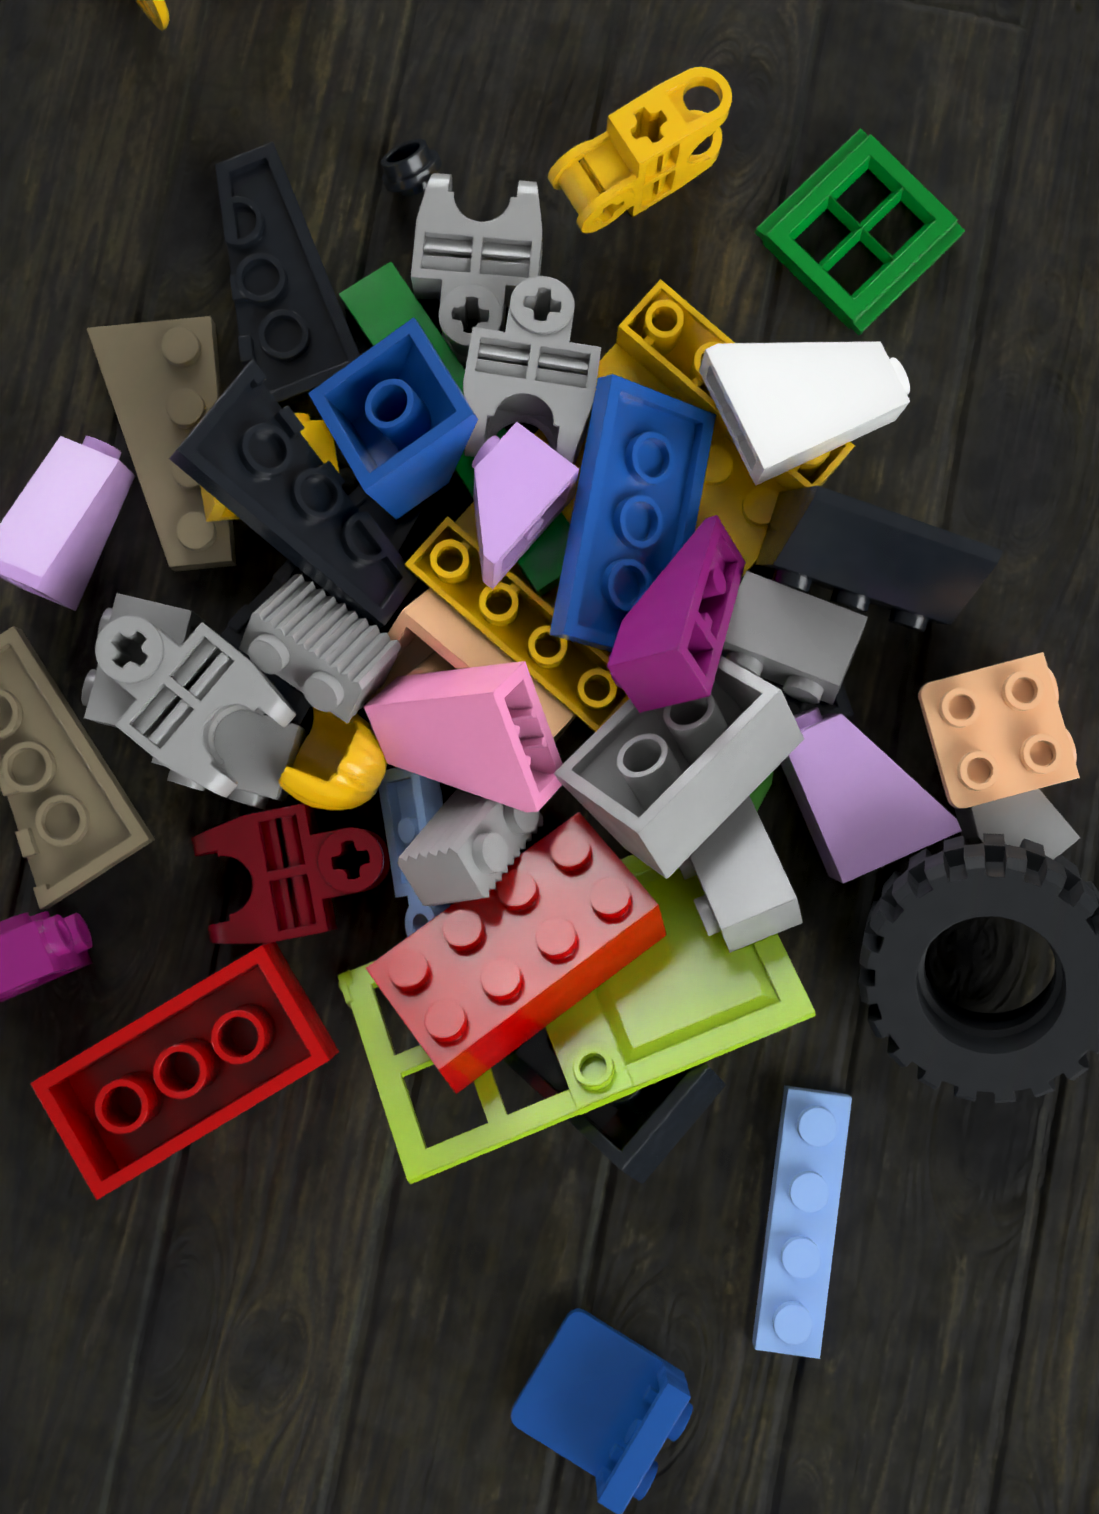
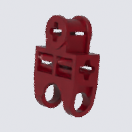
M304 803L243 815L192 838L195 856L218 853V857L227 856L235 858L247 867L252 877V893L246 905L239 911L229 914L230 921L208 925L211 943H272L335 930L337 925L331 898L374 889L384 881L391 866L388 846L378 834L370 830L353 827L319 833L315 809ZM354 843L357 851H368L370 856V863L360 866V877L358 878L353 869H343L341 864V858L351 854L350 844Z

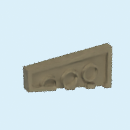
M204 316L87 328L169 567L176 572L237 566L233 519L206 522L200 485L169 459L222 395L216 324L212 317Z
M13 626L0 634V788L3 796L8 797L18 828L15 834L22 856L28 859L36 887L33 890L40 910L49 909L153 842L155 838L22 629Z

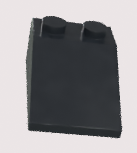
M546 1027L502 1059L544 1099L569 1089ZM701 1063L641 1088L630 1095L567 1120L621 1171L643 1184L726 1084L706 1063Z

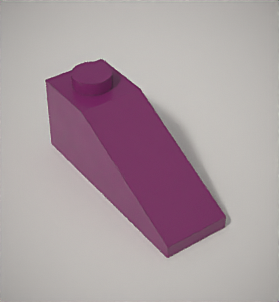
M718 515L708 517L701 523L621 622L607 667L610 670L614 683L625 691L639 713L711 695L746 563Z

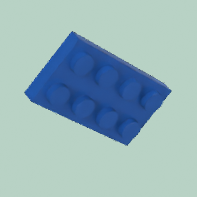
M614 374L598 378L549 635L612 652L624 617L695 532L716 414Z

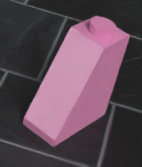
M525 661L398 676L364 706L371 723V728L389 765L526 813L538 812L562 785L554 775V772L563 763Z

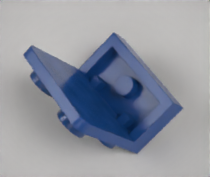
M577 1308L567 1314L513 1404L511 1420L515 1427L595 1476L597 1502L616 1514H623L632 1497L639 1501L648 1492L658 1470V1462L654 1461L667 1438L674 1442L680 1437L690 1419L693 1405L689 1403L691 1395L683 1371L587 1311Z

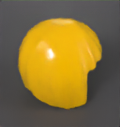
M313 707L314 720L312 729L298 751L293 768L285 767L278 780L279 785L296 800L317 809L330 811L346 810L363 805L376 794L387 769V762L371 725L357 713L351 718L349 723H346L331 712H323Z

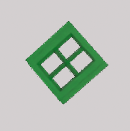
M860 128L756 228L755 234L763 241V245L848 329L851 328L859 336L964 234L965 230L957 223L958 219L871 134L868 136ZM869 169L892 193L859 223L836 199ZM902 201L925 225L892 256L869 231ZM828 209L851 232L818 263L795 239ZM861 241L883 265L858 290L850 295L828 271L852 247Z

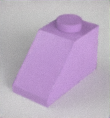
M518 422L501 439L496 435L489 438L480 448L472 463L474 468L473 499L482 582L492 590L574 498L579 468Z

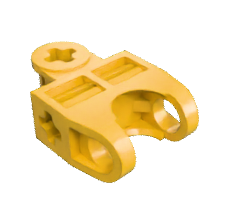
M690 68L660 83L608 115L607 130L604 133L573 147L557 160L550 169L547 178L554 189L563 190L579 215L576 223L583 233H592L604 228L626 210H628L633 218L680 189L713 165L719 155L722 143L720 126L726 120L732 102V92L727 80L720 73L710 68ZM705 86L712 89L718 95L720 105L709 113L699 110H688L684 104L683 97L691 88ZM707 137L710 138L711 146L707 151L699 155H691L700 143Z

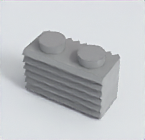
M296 574L252 613L239 649L250 657L252 663L259 670L267 674H276L301 691L314 708L323 712H331L344 722L349 723L359 709H362L371 696L382 687L401 650V645L398 640H390L388 633H380L377 625L369 626L366 618H358L356 611H348L345 603L337 604L335 597L326 596L324 589H316L313 581L305 582L302 574Z
M457 788L399 856L397 864L423 906L431 907L488 898L489 890L495 889V882L502 881V874L508 873V866L514 865V858L520 857V850L526 849V842L532 841V835L537 834V827L543 826V816L540 811L526 813Z

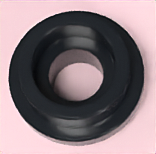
M415 139L407 141L390 150L382 158L381 165L385 171L382 181L389 192H402V195L407 197L414 196L426 190L431 175L438 172L442 166V161L437 151L429 150L425 140Z

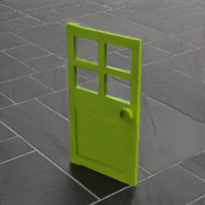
M634 855L621 859L623 864L659 904L667 935L546 1026L569 1089L508 1114L490 1068L473 1081L488 1123L429 1148L426 1146L404 1077L434 1065V1063L421 1045L396 1055L374 990L378 985L365 969L373 962L338 974L339 989L343 992L345 1002L353 1011L407 1181L410 1184L416 1183L816 1016L810 999L778 933L729 953L721 932L708 936L693 899L704 895L697 876L684 880L678 867L666 879Z

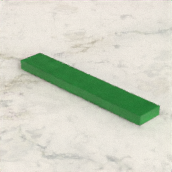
M392 262L387 263L339 293L343 305L371 347L414 317L463 393L465 369ZM503 427L496 436L501 439L507 433L506 429ZM463 451L454 471L473 498L474 468L472 463L475 457L465 456ZM562 512L516 562L535 593L540 597L559 586L570 524Z

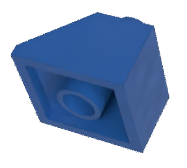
M414 317L308 393L363 490L396 520L449 483L478 421L476 414Z

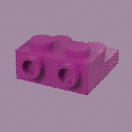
M49 911L29 916L27 912L0 922V1003L93 964L87 951L92 948L91 934L80 914L74 913L62 918L58 914L51 917Z

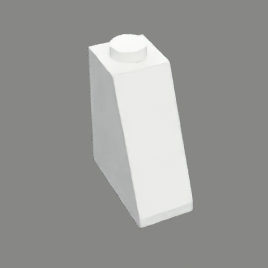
M881 341L716 344L705 349L699 372L755 486L895 421L910 403L907 396L910 392L907 374L896 358L889 359Z

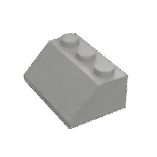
M721 656L709 697L639 713L632 701L628 699L554 772V775L626 850L668 879L804 740V737L781 689Z

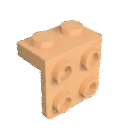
M1043 652L932 681L920 688L918 699L945 794L952 807L964 809L1080 778L1076 766L1077 754L1075 744L1070 733L1065 728L1058 704V686L1052 671L1047 667Z

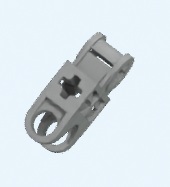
M433 173L428 181L416 219L411 269L414 296L416 299L440 301L439 323L442 337L461 365L466 366L472 333H467L463 330L467 329L469 320L480 321L476 326L478 328L504 332L506 308L510 305L512 292L522 281L540 276L542 263V222L537 182L519 180L517 197L510 198L509 205L504 213L491 221L479 222L467 218L457 208L454 192H452L451 174Z
M535 276L519 283L510 298L505 332L478 327L472 328L463 380V395L476 414L478 421L464 449L465 456L475 457L489 438L496 435L503 427L518 422L531 424L540 429L546 436L552 449L572 464H576L588 432L601 347L570 342L575 303L571 291L559 280L547 276Z
M136 616L116 618L109 622L98 635L95 654L100 668L106 675L136 698L115 726L162 765L220 796L227 798L236 788L238 782L220 767L224 761L218 755L214 744V734L219 722L226 715L234 711L249 710L261 716L266 713L278 724L286 728L297 715L264 672L259 670L252 661L203 622L200 623L182 646L160 628ZM133 641L142 645L141 649L148 656L141 666L131 662L133 658L126 651Z

